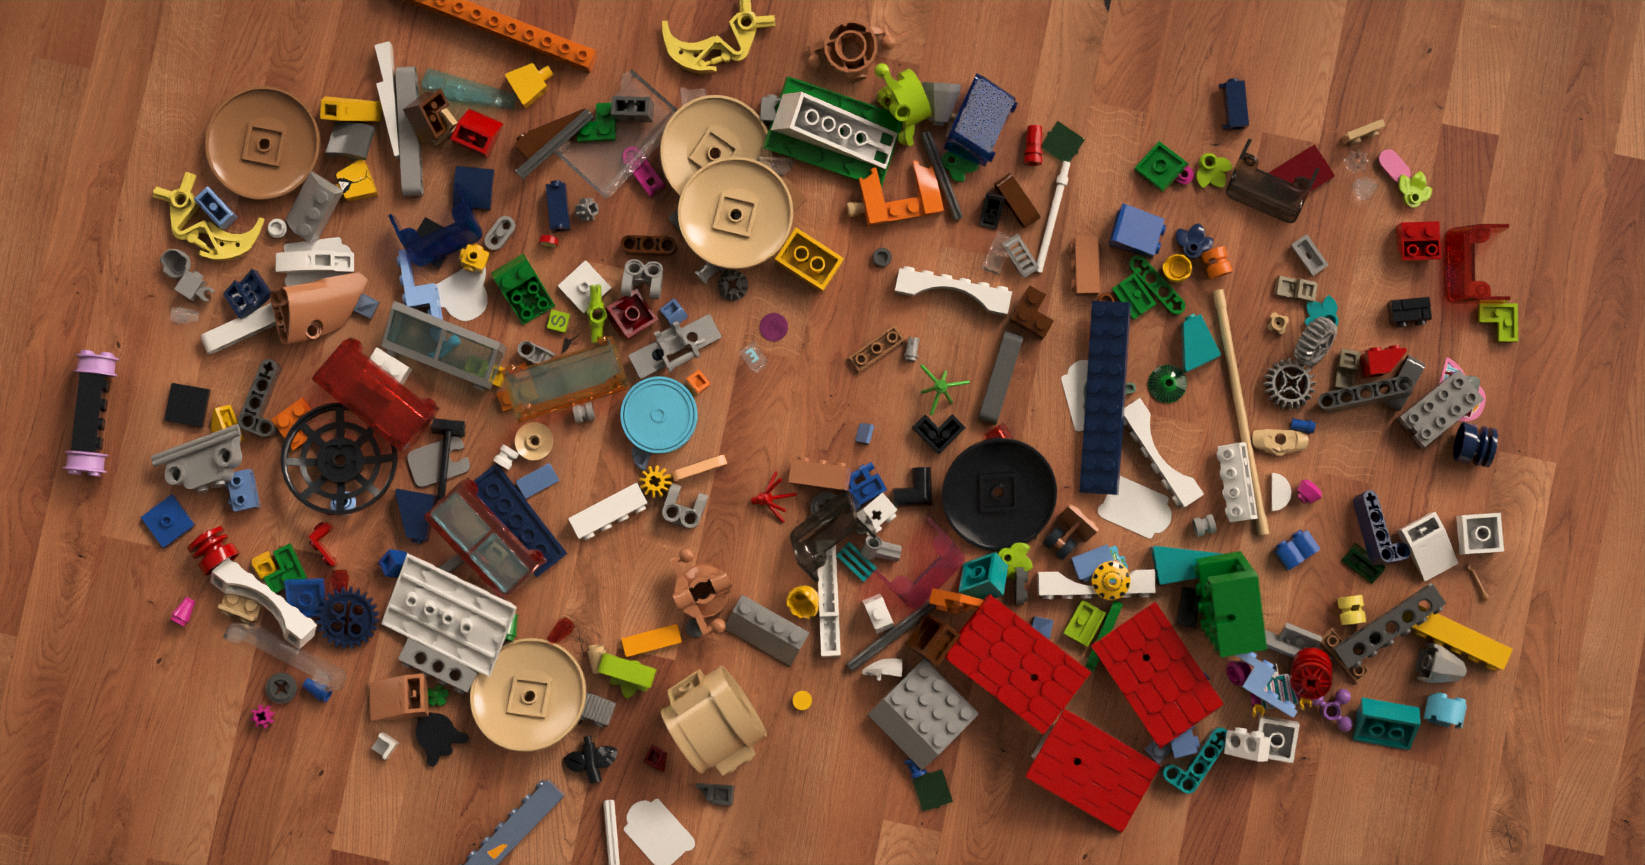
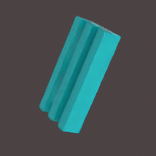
M850 542L836 555L863 582L877 569ZM850 547L871 569L865 568L847 549ZM845 553L866 573V575L863 576L859 571H857L842 556V554Z

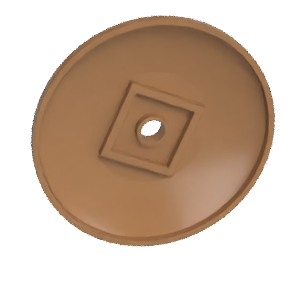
M251 87L230 96L213 114L206 131V156L214 175L232 192L255 200L275 199L296 190L306 181L309 173L314 170L320 153V132L312 112L295 95L276 87ZM263 140L270 142L268 149L262 150L260 148Z

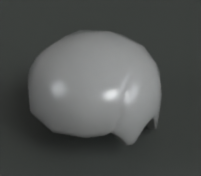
M168 249L163 252L160 258V263H162L164 268L163 272L171 278L181 279L186 270H190V258L182 250Z

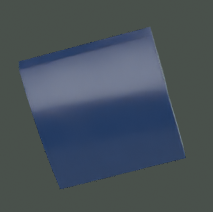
M456 166L453 207L491 210L494 169Z
M251 269L241 282L234 280L223 295L238 318L242 319L265 304L270 299L271 290L258 271Z

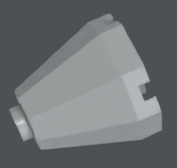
M922 82V87L931 108L929 121H933V125H944V122H949L960 94L961 84Z
M1427 642L1424 645L1427 648L1419 651L1415 665V671L1420 675L1417 676V680L1428 683L1460 681L1465 677L1467 671L1465 663L1441 645Z

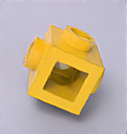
M468 244L466 249H462L459 256L461 266H464L463 269L468 272L474 273V271L483 274L490 252L484 251V248L480 245Z

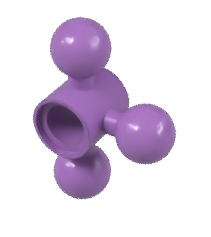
M1338 690L1335 694L1336 700L1333 703L1325 702L1324 697L1311 700L1312 705L1320 706V714L1323 718L1337 721V726L1341 731L1347 732L1352 729V720L1347 716H1340V705L1347 704L1351 699V694L1348 690ZM1329 706H1333L1335 712L1329 717L1326 709Z

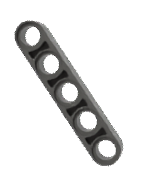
M1007 331L1004 332L978 420L992 425L997 424L1023 336Z
M1399 376L1325 392L1319 396L1318 404L1322 412L1330 414L1404 398L1413 393V381L1408 376ZM1402 383H1408L1410 385V387L1406 390H1402L1399 388V386ZM1383 387L1391 389L1388 394H1382L1380 390ZM1364 391L1371 393L1369 398H1362L1361 394ZM1346 395L1352 397L1351 401L1347 403L1341 400ZM1327 399L1333 401L1332 405L1329 407H1325L1322 405L1323 402Z

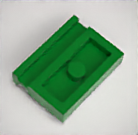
M1135 273L1111 289L1120 302L1131 303L1132 320L1156 305V302Z

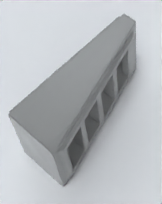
M1016 234L1002 244L1017 272L1023 278L1039 268L1019 234ZM1019 243V245H1018L1017 247H1015L1014 249L1010 250V248H1011L1012 246H1014L1015 244ZM1020 250H1023L1021 253H1019L1018 255L1014 256V254H1016V253L1019 252ZM1025 256L1027 257L1026 259H1024V260L1021 261L1020 263L1018 262L1019 260H1021V259L1024 258Z

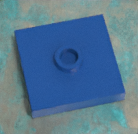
M173 494L141 516V519L163 548H166L195 526V523Z
M324 578L285 580L286 602L292 607H296L305 617H317L316 612H321L317 607L318 605H324L321 600L326 598Z

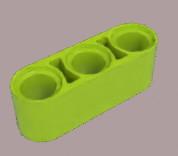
M603 653L598 668L600 673L651 688L657 670L607 653Z

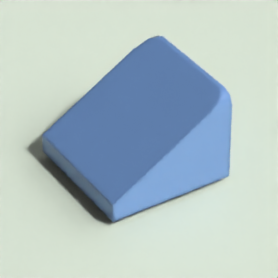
M675 298L659 309L671 326L676 321L680 324L688 317Z
M860 423L855 441L868 445L874 425Z

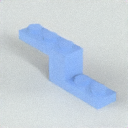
M406 249L399 250V256L396 257V260L402 272V275H399V279L405 291L402 294L404 305L414 309L430 306L428 314L443 320L438 285L431 283L415 286L410 252ZM433 326L431 327L432 338H435V341L439 343L442 329Z
M1253 652L1234 655L1254 667L1242 688L1294 718L1298 712L1295 710L1296 705L1287 700L1283 703L1277 699L1279 695L1271 690H1268V692L1264 691L1276 671L1273 669L1274 665L1265 659L1262 662L1256 659L1257 655Z

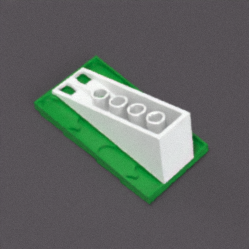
M786 77L779 97L781 100L775 109L776 116L770 124L763 149L859 181L860 177L863 180L872 174L870 170L876 168L882 188L902 127V121L897 120L888 110L792 77Z

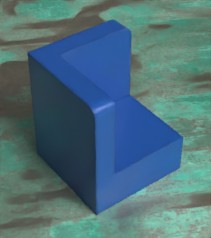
M389 549L378 563L385 576L398 578L407 555L406 551Z

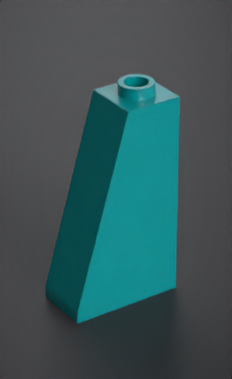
M1153 546L1151 547L1157 585L1196 579L1197 577L1193 573V566L1196 565L1195 559L1223 553Z

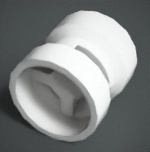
M503 444L500 448L501 452L495 456L493 461L510 470L512 461L517 459L519 453Z

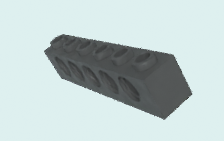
M1429 583L1334 646L1333 649L1346 668L1349 669L1351 667L1354 669L1362 664L1361 660L1365 657L1371 658L1378 653L1377 649L1383 645L1388 647L1394 643V638L1398 635L1402 637L1411 631L1410 627L1417 624L1419 626L1428 620L1426 617L1433 613L1435 615L1444 609L1443 606L1447 603L1435 586ZM1425 600L1428 607L1426 610L1420 611L1418 605L1421 601ZM1406 611H1409L1411 613V619L1407 622H1404L1402 620V614ZM1389 622H1393L1395 629L1393 632L1388 633L1385 627ZM1373 633H1377L1379 636L1376 643H1370L1369 637ZM1356 644H1361L1363 648L1359 654H1354L1353 647Z

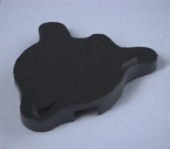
M429 712V717L417 718L416 738L420 746L426 751L429 766H435L442 755H451L453 753L452 743L465 744L469 740V735L458 731L454 727L453 722L444 714Z

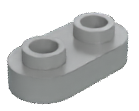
M502 216L496 221L484 239L488 249L498 251L505 245L516 229L515 221L509 216ZM506 223L510 224V227L507 230L503 229V226ZM494 238L498 239V243L496 245L492 244V240Z

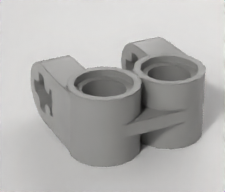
M629 260L624 268L621 296L631 297L633 286L640 285L643 282L650 287V299L660 300L663 283L662 265L655 261L643 265L639 260Z
M672 483L662 510L663 517L671 523L689 529L696 528L701 521L709 496L699 493L693 509L681 506L676 503L682 486ZM671 507H675L678 511L674 518H670L667 515V511ZM690 513L696 517L693 524H687L685 521V517Z

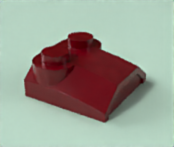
M638 288L632 291L631 297L624 296L605 308L608 319L618 334L626 341L634 338L636 334L659 320L639 293Z

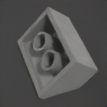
M311 171L286 218V222L295 234L309 243L319 240L344 191Z

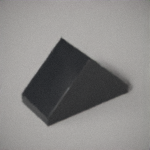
M986 193L979 221L980 226L993 229L998 228L1005 196Z

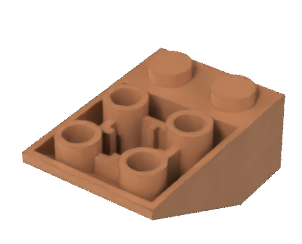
M424 674L403 675L369 683L371 722L429 717L428 680Z

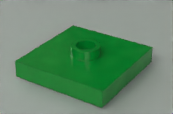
M1159 141L1134 167V171L1163 193L1188 166V162Z

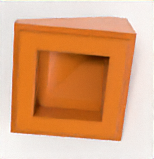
M697 370L685 379L688 390L693 398L711 385L700 370Z

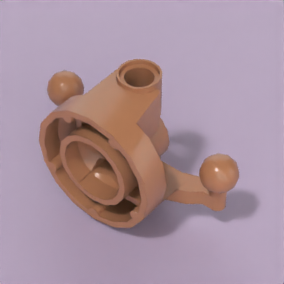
M844 20L835 24L830 29L825 40L807 46L810 54L807 63L812 69L820 68L822 58L816 55V52L825 49V56L829 64L838 72L844 73L847 79H850V82H857L867 78L866 75L868 74L869 67L876 58L877 39L875 36L883 35L881 46L885 50L893 49L896 41L894 37L890 36L887 25L870 28L865 23L857 20ZM855 41V45L860 50L859 57L848 59L843 55L844 44Z
M687 547L683 548L678 556L669 559L678 578L675 584V594L672 595L679 611L683 610L691 617L696 618L703 636L713 632L721 634L726 629L724 620L715 619L712 621L711 626L707 627L704 618L715 616L725 608L729 601L730 588L733 587L726 571L723 572L715 566L707 564L695 565L683 572L679 562L689 563L694 559L693 550ZM710 580L716 593H711L706 599L695 601L691 588L694 589L699 582H708Z

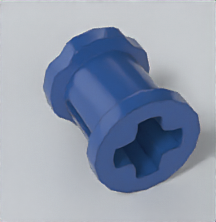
M910 758L904 761V764H907L911 772V779L927 773L926 769L921 770Z

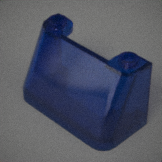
M976 73L949 132L944 149L986 167L987 162L992 163L996 154L993 149L1009 113H1014L1017 107L1016 97L985 76Z

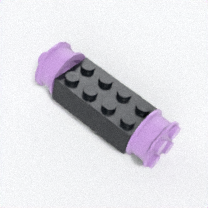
M81 350V353L75 355L78 357L77 370H74V373L79 374L71 444V450L73 451L64 452L67 454V461L63 469L68 470L67 473L81 475L82 472H88L87 475L101 477V473H107L104 470L105 458L109 456L99 453V450L103 449L104 441L101 437V431L105 430L106 424L103 412H107L108 406L105 393H109L110 381L106 377L118 376L115 374L116 361H119V358H116L113 353L101 352V355H95L93 351Z

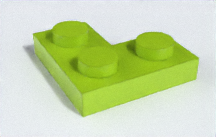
M1479 303L1478 323H1497V342H1518V303Z

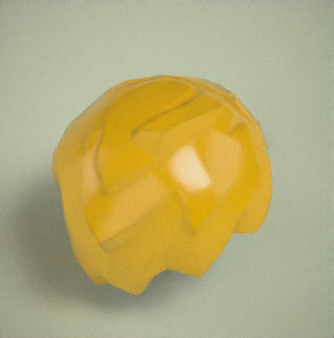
M797 586L788 593L786 605L789 607L792 615H797L800 619L802 617L810 619L811 616L814 617L818 612L819 597L812 587Z

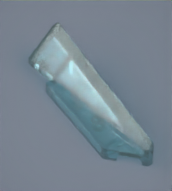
M427 69L421 86L425 90L441 88L446 99L450 101L514 109L516 94L434 69Z

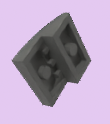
M335 122L326 154L329 157L346 156L349 161L366 160L375 132L374 126L355 122Z

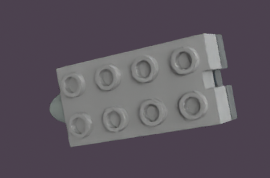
M1460 369L1454 371L1395 418V420L1404 431L1409 430L1412 433L1410 438L1419 449L1423 448L1484 400L1479 394L1480 380L1475 376H1465Z

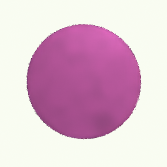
M769 313L762 318L760 332L767 340L778 341L787 334L788 323L781 314Z

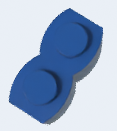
M1300 529L1291 535L1293 538L1290 541L1286 542V540H1283L1276 545L1277 549L1273 552L1286 571L1291 570L1320 550V547L1308 530L1302 531Z

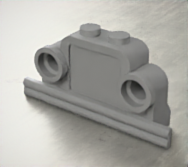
M239 424L152 455V464L154 467L162 464L166 465L165 480L167 483L185 486L187 489L197 491L198 494L206 493L213 487H223L226 482L231 481L233 478V468L238 467L242 462Z

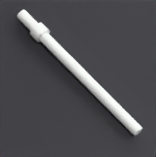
M1063 161L1060 175L1056 179L1057 187L1037 260L1039 268L1035 272L1038 273L1043 271L1063 190L1068 183L1069 178L1067 175L1070 162Z

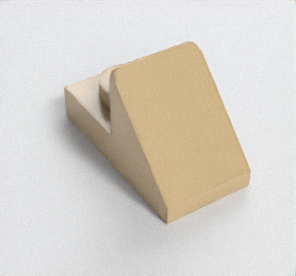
M447 108L439 113L447 131L437 139L431 140L435 146L440 145L452 136L458 123Z

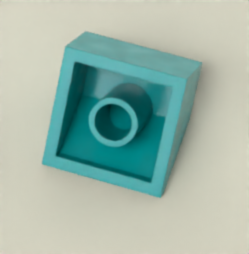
M996 552L965 562L963 564L959 593L983 600L988 594L994 598L1003 596L1008 565Z

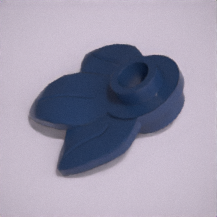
M1199 223L1193 225L1189 231L1179 228L1176 232L1177 243L1183 247V252L1189 259L1198 258L1202 252L1210 250L1213 246L1214 239L1205 237V229ZM1190 247L1196 248V251H1192Z

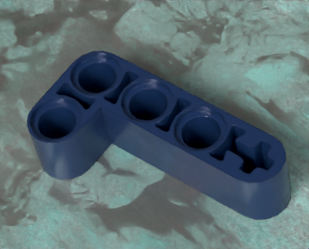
M1367 490L1356 495L1353 499V505L1371 564L1380 567L1407 559L1410 556L1408 545L1405 543H1391L1377 494L1372 490Z

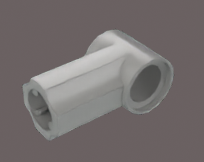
M869 535L862 546L861 555L868 560L878 557L898 562L902 546L884 542L876 535Z

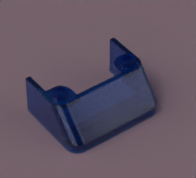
M456 183L455 186L463 202L455 205L452 209L455 223L420 238L418 232L413 228L402 230L397 217L393 214L388 215L401 244L415 265L424 267L467 247L468 244L472 245L481 240L483 230L463 187L459 183Z

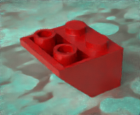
M468 109L458 121L450 139L456 145L489 158L504 124L472 109Z
M1439 221L1401 222L1396 225V242L1402 261L1441 260Z
M1392 345L1384 348V350H1381V347L1365 350V353L1360 355L1362 378L1379 377L1390 373L1407 352V348H1400V345Z

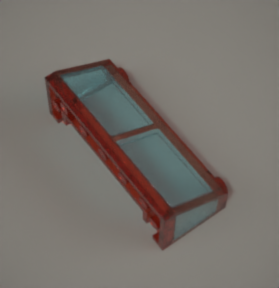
M468 477L449 491L423 518L499 598L506 600L518 592L547 560L539 550H528L476 495L478 493L477 484Z

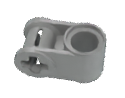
M523 341L518 345V353L522 358L548 371V365L552 357H555V353L530 341ZM525 345L532 347V352L529 355L522 353V348Z

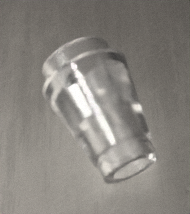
M176 306V308H171L170 322L175 323V325L198 323L199 311Z

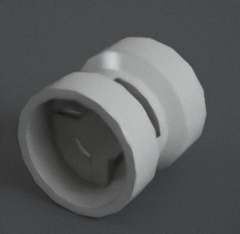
M586 402L582 406L579 404L572 406L576 424L582 423L584 420H595L592 402Z
M1212 514L1206 515L1202 519L1199 517L1192 519L1197 537L1203 536L1205 532L1210 534L1217 532Z

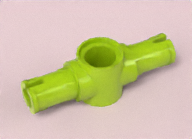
M593 284L589 285L590 302H588L589 306L586 314L591 326V342L597 343L599 341V343H602V326L607 314L604 310V302L601 296L602 285L595 284L594 286ZM600 309V316L593 318V311Z

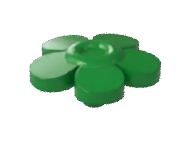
M436 684L434 689L428 690V696L432 697L429 699V703L433 706L437 703L440 706L445 705L446 700L444 698L449 696V691L443 689L441 684Z

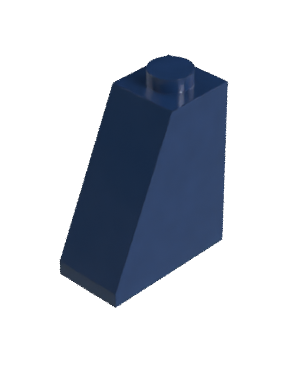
M396 489L395 494L406 537L412 538L411 542L423 544V540L429 541L437 496Z

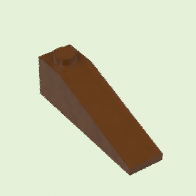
M581 109L528 131L526 134L522 133L517 137V142L514 144L527 159H530L586 109Z

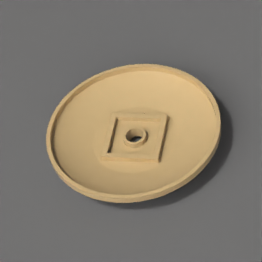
M708 95L691 100L672 115L662 133L660 162L663 173L673 190L681 196L689 179L700 168L718 159L745 157L757 160L771 168L772 151L763 149L768 130L764 122L760 120L759 115L752 108L735 98L723 95ZM712 148H716L719 151L717 159H713L710 156Z
M727 157L706 164L689 179L679 199L678 221L686 243L701 259L721 268L745 269L767 261L783 246L789 236L793 223V203L786 184L773 169L754 159ZM739 211L741 218L734 220L730 216L731 213Z
M538 638L519 639L502 645L491 676L488 677L478 672L470 692L472 714L480 730L496 745L516 752L540 751L560 742L577 725L586 703V682L575 658L560 645ZM528 693L535 694V698L531 702L525 701V696Z

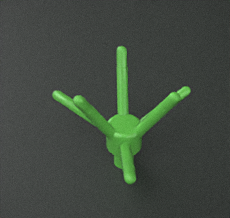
M923 364L920 365L923 371L935 382L933 387L921 391V394L934 390L937 392L931 407V416L934 414L940 394L943 393L949 403L953 404L950 395L946 391L948 387L970 383L969 380L947 383L945 381L947 376L946 370L943 372L941 380H937Z

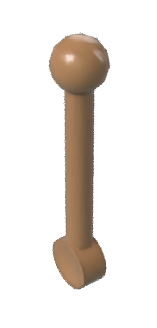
M1470 563L1467 565V570L1471 571L1482 593V599L1484 601H1487L1489 599V595L1485 593V590L1474 570L1475 565L1473 563Z

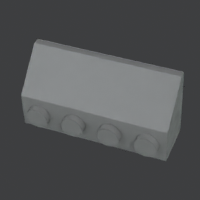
M741 595L726 623L727 631L789 666L792 665L809 635L808 631L744 595Z

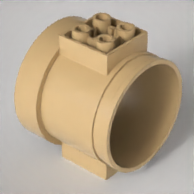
M722 665L706 676L699 669L667 690L671 704L661 709L662 718L682 753L701 774L714 766L717 767L722 776L733 772L737 766L753 758L755 755L753 745L767 737L765 727L751 702L736 680Z

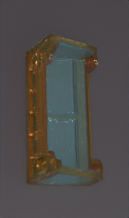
M602 336L597 339L595 346L521 368L513 364L501 370L518 423L628 389L627 379L613 336Z

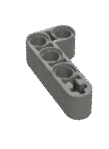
M266 359L260 364L238 418V424L242 429L265 438H272L277 433L275 424L262 418L281 373V366L274 360ZM272 366L274 370L269 371L267 370V367ZM266 375V376L271 377V378H270V380H269V379H267V378H265V377H263V376ZM266 381V390L260 391V384ZM258 399L260 406L257 409H253L252 403ZM251 417L253 423L251 426L246 427L245 420ZM269 424L271 429L267 434H264L263 427Z

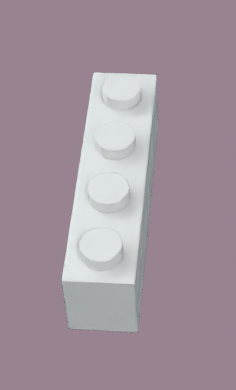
M635 483L568 519L580 540L584 538L586 541L595 536L594 532L600 529L603 532L611 528V523L617 520L619 523L627 520L630 513L635 511L638 514L646 509L645 506L649 503L639 484Z

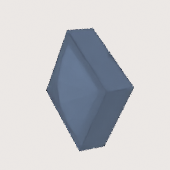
M362 293L354 311L372 319L380 302Z

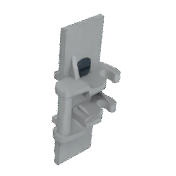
M708 314L683 328L676 321L672 323L673 326L661 333L659 330L654 332L657 341L628 355L639 378L642 379L664 367H667L668 371L672 372L674 368L695 357L697 359L701 357L698 352L699 349L722 338L711 315ZM689 333L697 335L698 339L695 343L687 340L686 337ZM688 346L691 348L692 351L671 362L668 361V356Z

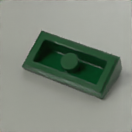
M1357 543L1351 546L1341 560L1371 584L1374 583L1385 569V566L1376 567L1372 565L1367 551Z

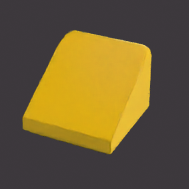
M269 551L252 559V566L261 580L264 579L263 577L278 571Z

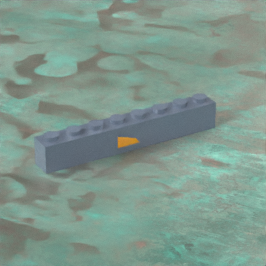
M550 779L546 782L541 780L535 787L537 791L532 796L528 794L521 801L523 805L519 809L515 807L507 815L510 819L505 824L500 822L494 829L496 833L491 838L487 836L480 843L482 847L478 851L474 849L466 857L469 861L465 865H498L556 806L565 794Z

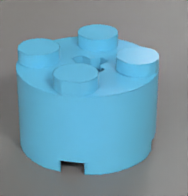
M1438 692L1428 696L1423 720H1428L1430 723L1444 727L1454 724L1456 729H1462L1467 709L1465 699L1456 697L1455 699L1447 698L1448 695Z

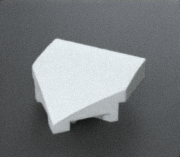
M881 659L864 668L862 674L877 676L876 680L878 681L881 680L882 674L901 677L902 659Z

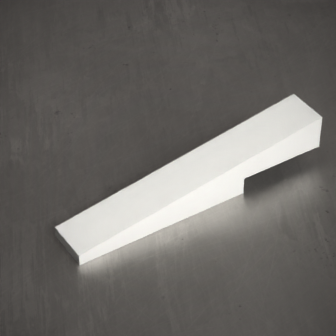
M388 41L375 45L383 82L376 83L393 153L398 160L400 159L397 91L393 46Z
M816 540L821 658L841 657L836 540Z

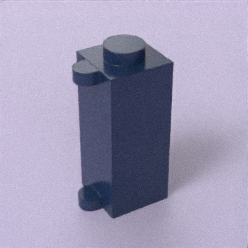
M1239 78L1228 79L1227 82L1218 84L1219 89H1223L1226 125H1223V130L1246 129L1249 126L1245 80L1239 81Z
M561 180L551 181V184H546L550 230L552 233L571 231L567 185L562 183Z

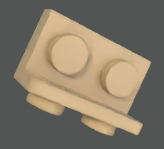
M225 593L222 603L217 608L222 609L221 613L232 617L235 614L240 616L239 620L251 623V621H258L263 605L244 596Z

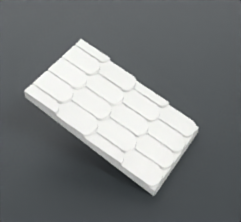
M407 553L381 624L490 677L517 606Z

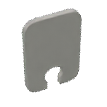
M451 437L450 453L454 449L460 450L465 448L461 438ZM443 440L409 452L407 456L414 481L418 486L426 487L439 482ZM449 454L447 479L468 472L470 469L468 457L462 458L459 462H453Z

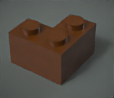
M441 88L425 92L403 109L420 143L435 140L447 131L439 113L447 108L449 103Z
M1029 286L1010 322L1043 340L1054 320L1038 312L1046 294Z

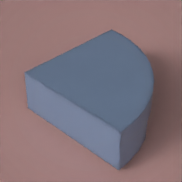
M633 447L632 457L635 464L641 470L646 471L652 453Z

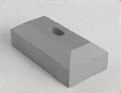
M1307 234L1290 245L1311 276H1314L1328 266V263Z

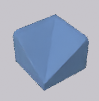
M1033 616L1032 627L1050 639L1054 620Z

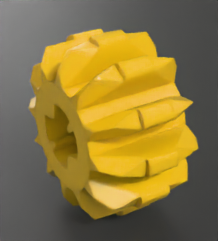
M658 465L655 467V472H653L651 466L648 467L649 474L645 471L642 472L646 479L639 478L640 482L646 483L641 485L640 488L645 489L648 487L645 495L652 491V498L656 497V492H658L660 497H663L661 490L663 489L668 493L669 489L665 485H672V482L666 481V479L671 478V475L663 476L667 471L665 468L659 473L660 467ZM653 477L661 480V482H658L659 486L651 485Z

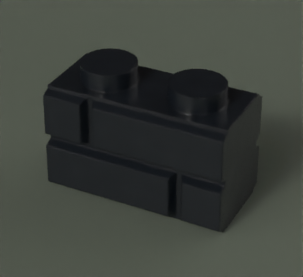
M1429 297L1399 299L1387 302L1389 324H1395L1396 328L1407 327V323H1415V326L1426 325L1427 321L1432 320Z

